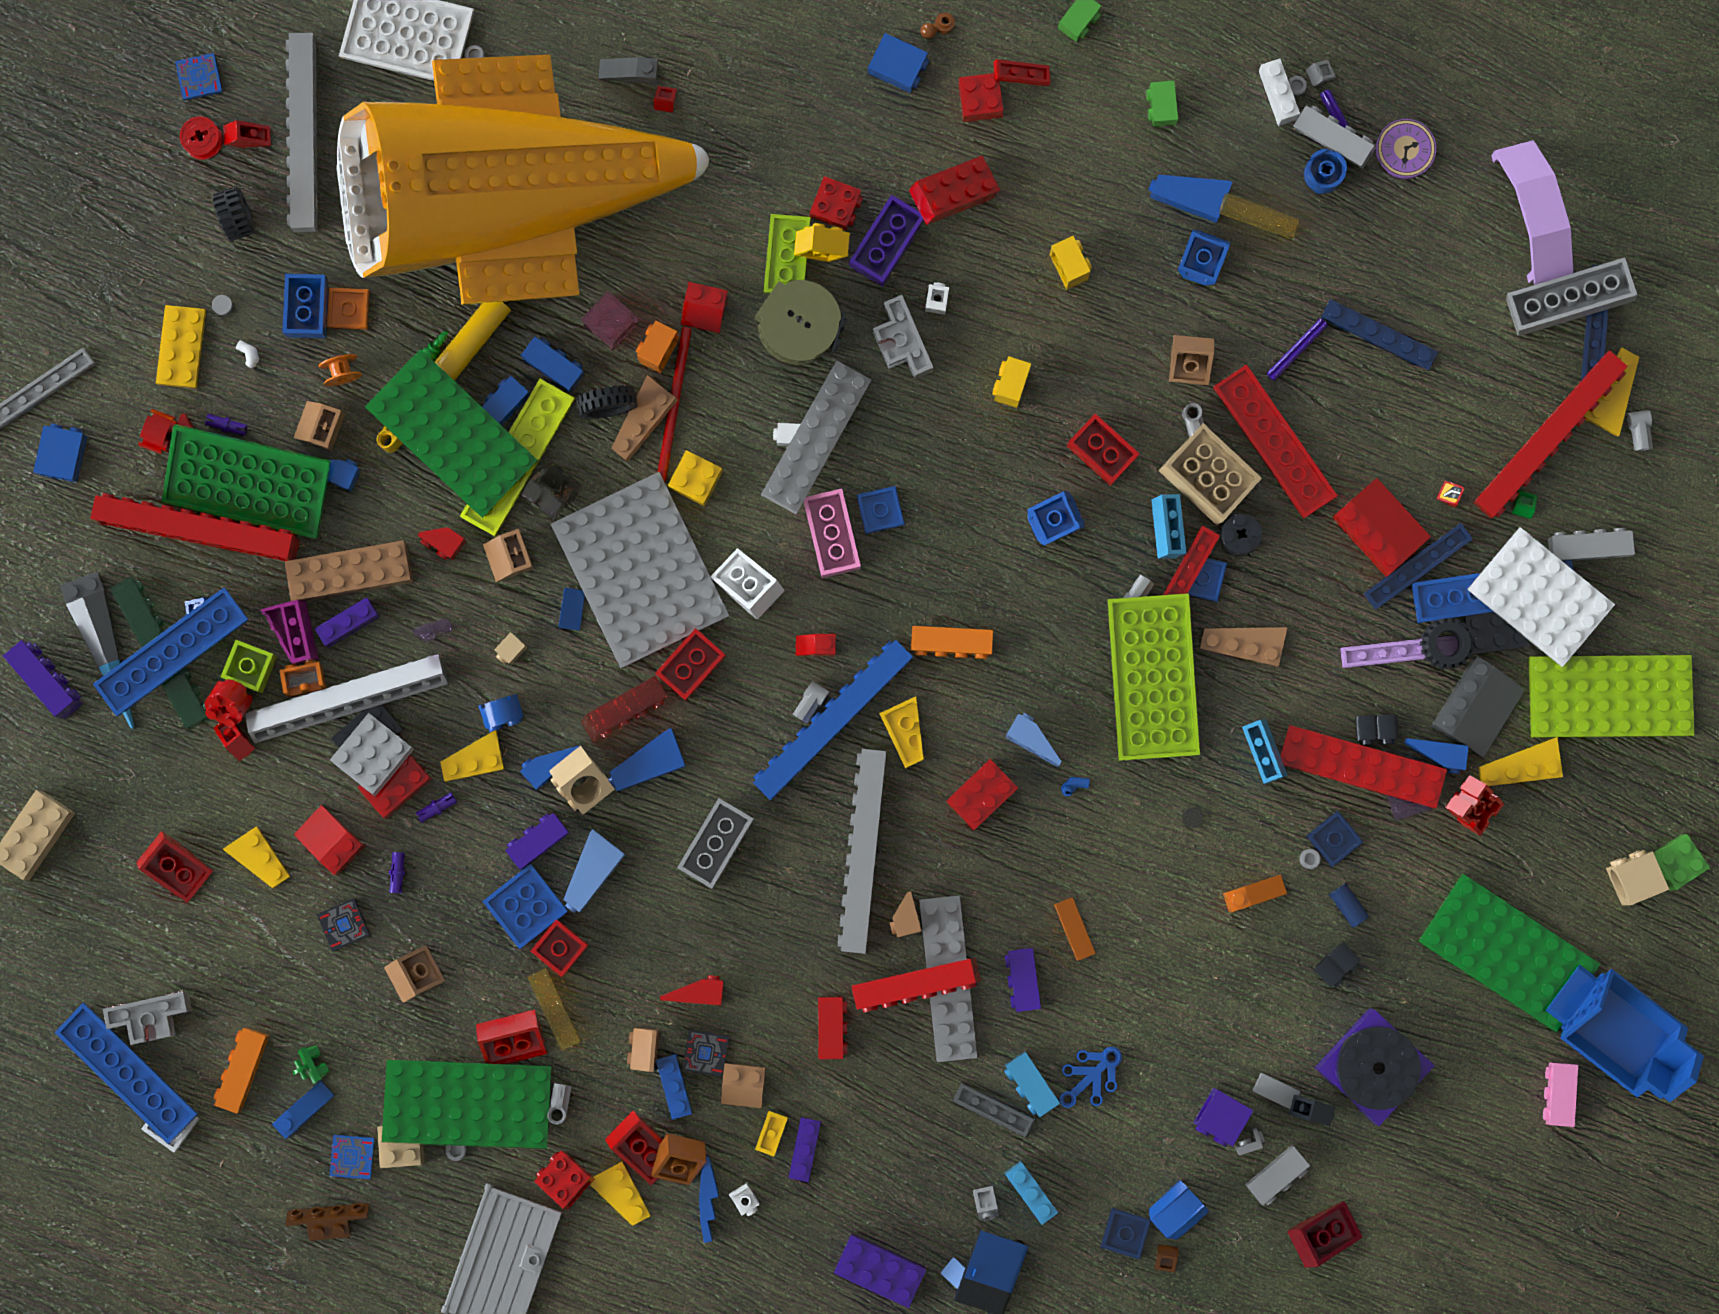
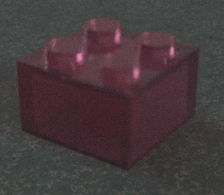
M609 291L581 319L583 325L611 350L639 323L637 316Z

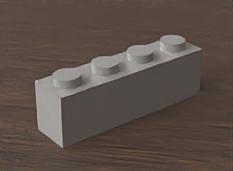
M1313 105L1311 108L1305 106L1293 127L1326 148L1340 153L1345 159L1363 169L1375 150V146L1372 144L1374 141L1364 135L1362 138L1355 134L1357 131L1347 125L1345 128L1338 124L1340 121L1330 115L1328 118L1321 114L1323 111Z
M1616 528L1614 532H1606V529L1594 530V533L1586 534V531H1575L1574 535H1566V532L1553 533L1554 536L1548 539L1549 551L1561 561L1623 558L1635 555L1633 531H1626V528Z

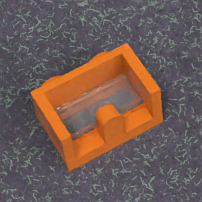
M310 660L306 661L305 665L297 666L293 664L285 666L283 670H279L283 693L289 698L326 689L323 666L320 662Z

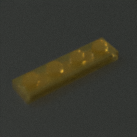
M1228 193L1224 194L1219 211L1220 214L1290 239L1294 238L1299 221L1296 217Z
M547 968L528 976V980L561 1051L581 1042Z

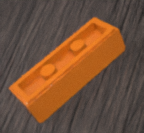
M1073 897L1054 904L1076 961L1096 954Z

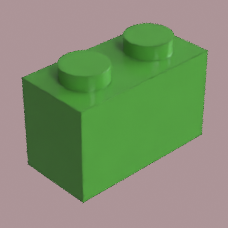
M1076 0L1060 20L1058 29L1075 42L1080 37L1084 39L1090 30L1088 28L1092 22L1095 24L1102 15L1100 13L1101 5L1094 0Z
M1175 82L1150 83L1149 89H1146V99L1151 104V108L1148 109L1149 121L1152 120L1153 127L1176 125L1178 112Z

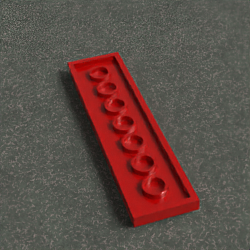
M1247 364L1213 386L1219 398L1303 519L1338 496Z
M1291 725L1288 727L1281 752V759L1286 767L1434 809L1437 808L1447 769Z

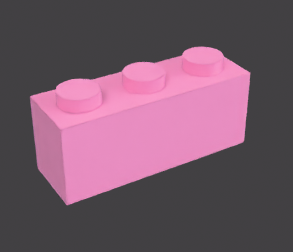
M1549 1062V1067H1546L1545 1071L1548 1087H1545L1544 1090L1547 1108L1543 1110V1119L1546 1120L1548 1125L1575 1127L1578 1065Z

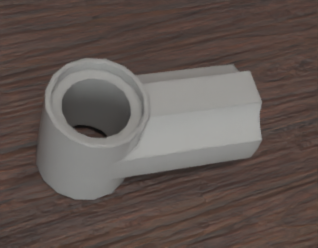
M1191 403L1183 409L1182 417L1185 420L1190 437L1204 423L1202 409L1195 403ZM1189 408L1196 410V418L1188 416L1187 410Z
M1650 411L1629 412L1627 423L1629 429L1632 430L1634 451L1653 449L1650 430L1652 427V416Z
M1140 575L1123 598L1146 597L1154 583Z
M812 681L804 692V697L793 715L807 724L830 691Z
M554 1083L550 1109L548 1111V1119L551 1123L562 1124L566 1121L572 1086ZM557 1109L563 1113L560 1121H555L552 1117L553 1112Z

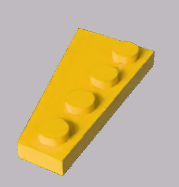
M1620 348L1616 356L1628 366L1624 370L1626 375L1619 382L1615 380L1611 385L1613 387L1611 392L1606 397L1602 395L1597 400L1600 404L1592 412L1588 410L1584 415L1586 420L1617 437L1620 436L1639 356L1624 348Z
M1557 737L1478 767L1480 781L1488 786L1563 777Z

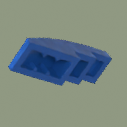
M710 1155L706 1156V1163L702 1168L699 1193L700 1223L704 1243L713 1240L709 1220L716 1218L712 1198L719 1196Z

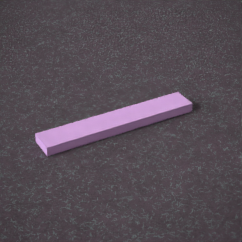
M1454 635L1437 638V648L1440 653L1450 656L1456 652L1458 641ZM1422 639L1340 648L1342 667L1350 668L1423 660L1425 655L1421 653L1422 646H1420Z

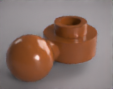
M940 13L936 17L934 24L926 23L922 25L920 33L925 39L933 38L936 32L948 34L953 30L955 20L949 13ZM942 20H947L948 24H943Z

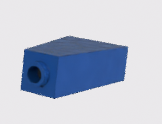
M1158 175L1157 180L1152 179L1148 191H1151L1150 198L1217 223L1232 182L1227 180Z
M667 729L610 771L611 777L608 780L617 792L686 767L673 729Z

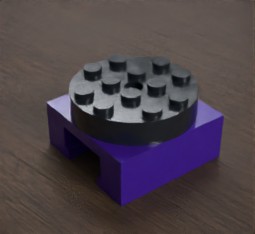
M1369 1008L1314 1069L1329 1083L1335 1085L1373 1124L1380 1126L1398 1105L1405 1102L1412 1095L1418 1083L1435 1065L1377 1011ZM1380 1062L1382 1064V1073L1376 1074L1374 1072L1373 1066L1375 1063Z

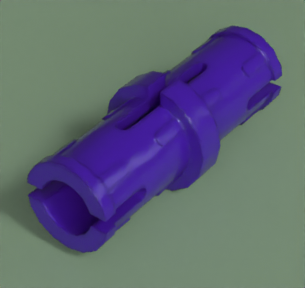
M210 413L206 417L214 420V422L205 420V426L221 429L224 433L231 432L242 437L246 435V432L239 430V428L247 430V424L231 421V418L228 417L224 419Z
M449 792V794L437 801H431L430 805L417 811L416 814L419 816L421 823H424V821L436 814H442L443 810L456 804L457 800L454 799L452 792Z
M392 852L391 870H389V874H391L389 893H402L403 875H405V853Z

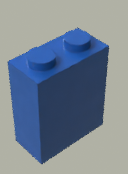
M884 33L868 66V74L911 93L912 89H917L921 78L919 75L921 71H925L930 60L927 59L928 53Z
M51 424L50 427L43 426L33 472L40 476L77 483L88 436L83 434L81 429L70 427L69 431L62 429L63 426Z

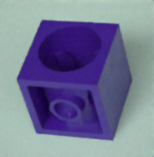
M1213 1088L1193 1123L1197 1125V1131L1206 1136H1209L1211 1133L1215 1136L1213 1140L1224 1147H1227L1228 1144L1233 1146L1253 1110Z

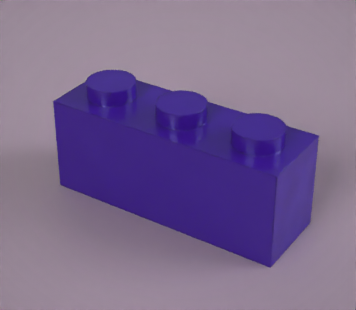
M366 597L314 629L324 646L330 648L380 618V615L372 601Z
M547 813L539 819L541 823L535 828L533 825L523 832L524 836L519 840L515 838L507 844L509 848L505 851L520 870H523L570 833L555 813L551 815Z
M1033 948L1008 951V955L1005 956L1006 968L1010 967L1011 975L1007 976L1008 986L1013 988L1014 995L1010 996L1011 1008H1015L1016 1012L1041 1009Z

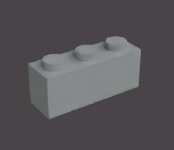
M1291 1145L1249 1180L1245 1186L1260 1204L1264 1205L1266 1203L1269 1205L1277 1198L1275 1195L1282 1190L1284 1192L1292 1186L1291 1181L1296 1177L1298 1179L1303 1177L1308 1172L1307 1168L1310 1165L1296 1148Z

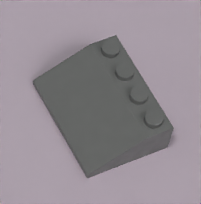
M1476 656L1472 658L1431 726L1457 743L1468 746L1470 751L1484 758L1525 689L1496 667Z

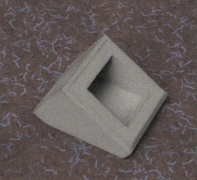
M1329 60L1314 63L1306 69L1313 86H1318L1336 78Z

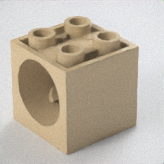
M581 746L549 770L553 777L551 782L555 785L558 792L563 798H566L574 811L579 809L582 814H585L615 790L601 769ZM588 776L583 784L572 787L577 779Z
M1646 850L1629 854V859L1626 857L1616 859L1610 862L1611 866L1606 868L1622 906L1633 905L1669 890L1653 852H1646Z

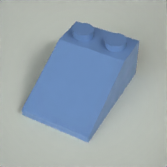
M1023 713V715L1018 714L1005 738L1058 767L1061 764V760L1037 724L1033 722L1034 718L1026 713Z

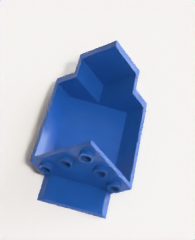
M1579 964L1545 1010L1563 1024V1031L1560 1037L1563 1041L1636 1097L1649 1090L1659 1099L1665 1098L1668 1102H1671L1697 1082L1704 1056L1685 1042L1688 1027L1613 969L1609 970L1606 974H1600L1596 978Z

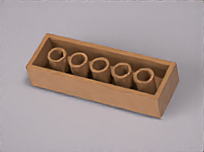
M404 540L285 561L291 601L302 600L307 602L414 583L408 545Z

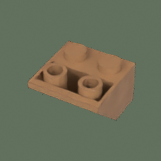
M307 401L294 439L332 452L345 414L339 409Z
M519 529L499 535L483 544L496 583L534 570L522 532Z

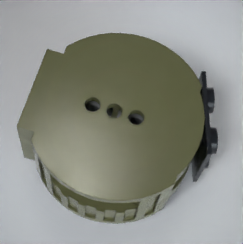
M794 280L786 285L778 281L754 317V320L760 323L758 325V332L766 350L779 361L792 365L811 363L822 355L830 345L828 355H831L834 351L836 352L842 339L838 337L839 333H842L845 329L847 319L844 318L845 312L840 313L839 306L832 294L821 285L806 280Z

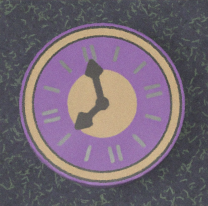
M1400 119L1390 123L1382 130L1376 142V157L1381 166L1388 174L1401 179L1415 178L1424 173L1431 166L1436 155V142L1433 134L1424 124L1412 119Z

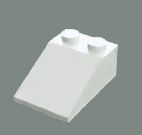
M738 548L711 576L715 583L757 620L785 591L774 577Z

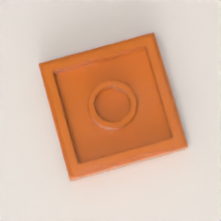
M329 288L327 328L368 330L370 290Z

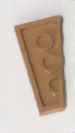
M648 375L636 397L637 408L629 411L611 447L612 450L627 462L678 401L677 398Z
M1287 627L1204 629L1199 649L1279 667Z

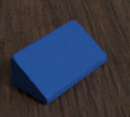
M564 587L559 628L580 631L585 594L582 590Z

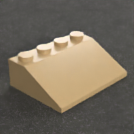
M1204 423L1159 469L1162 475L1216 525L1223 522L1262 479Z

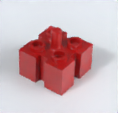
M1469 775L1460 787L1461 793L1456 791L1445 808L1453 816L1457 817V820L1465 828L1481 836L1490 824L1488 820L1492 815L1495 817L1504 803L1498 796L1493 794L1494 792L1487 784Z

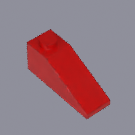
M708 975L707 979L699 980L660 996V1000L722 1005L724 981L720 980V976Z

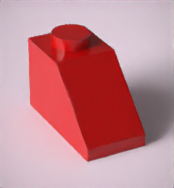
M236 120L223 126L224 145L239 148L271 145L270 126Z
M836 634L797 635L796 656H836Z
M219 722L213 727L224 747L239 762L249 756L255 749L249 738L237 724L233 728H229Z

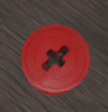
M197 116L190 118L180 130L181 145L189 155L196 159H211L222 148V133L214 122L207 117ZM203 135V140L199 141L200 136Z

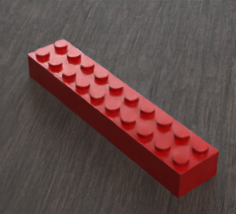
M111 494L95 495L90 519L99 524L281 561L296 560L300 540L289 530L279 529V532H276L272 527L260 525L259 528H256V526L249 522L240 521L237 524L232 519L220 517V520H217L213 515L201 513L200 516H197L198 514L186 509H181V512H178L173 507L161 505V508H158L159 506L154 505V503L142 501L139 504V502L131 498L122 497V500H119V498Z

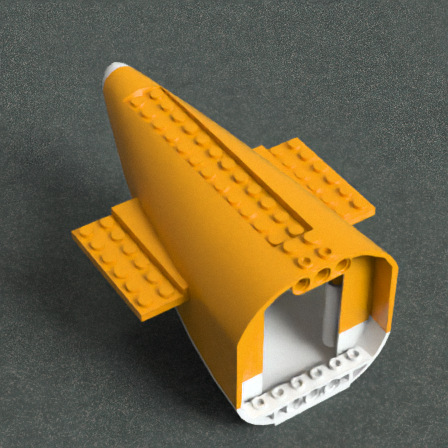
M527 55L433 60L432 67L437 104L362 102L342 118L338 134L336 165L346 244L358 274L362 278L384 276L456 262L461 304L463 305L580 295L575 261L577 248L574 228L610 216L694 181L705 172L709 164V157L700 146L689 142L612 125L561 117L558 93H555L551 56Z

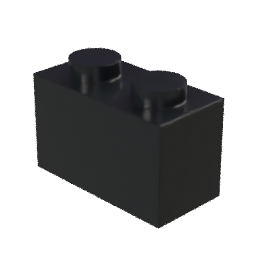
M1294 1095L1289 1115L1330 1127L1335 1115V1106Z

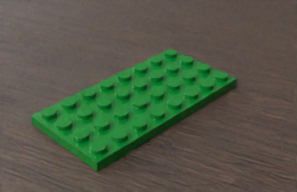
M421 349L365 406L367 410L482 518L538 461Z
M175 424L172 431L161 502L238 521H245L259 526L265 525L276 530L285 529L297 535L317 539L331 461Z
M1461 874L1418 941L1554 1032L1558 1031L1562 1023L1545 1010L1579 964L1593 975L1600 966L1598 962L1464 874Z
M387 1060L381 1142L547 1149L551 1066Z

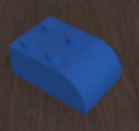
M285 274L282 333L289 338H327L328 281L326 275Z

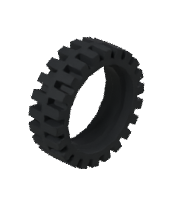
M629 385L598 388L585 392L576 398L579 416L587 420L614 417V415L618 416L621 413L632 411L638 406L634 387Z

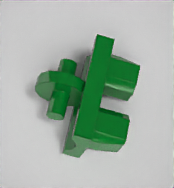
M317 1045L307 1049L305 1046L297 1051L304 1066L300 1059L294 1061L297 1067L296 1070L292 1071L294 1075L300 1073L304 1080L308 1078V1073L312 1083L315 1084L329 1073L325 1062L315 1067L312 1061L321 1056Z

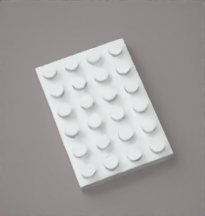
M354 0L339 57L434 81L433 60L462 58L474 9L440 0Z
M1521 527L1518 528L1467 589L1561 667L1565 665L1615 605Z

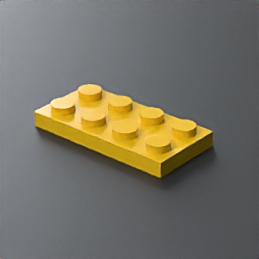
M165 305L156 376L157 385L197 389L206 318L205 309Z

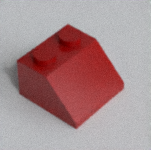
M688 282L681 325L720 334L729 297L728 290Z

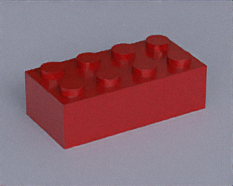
M983 155L920 179L909 189L926 225L992 200L1000 191Z

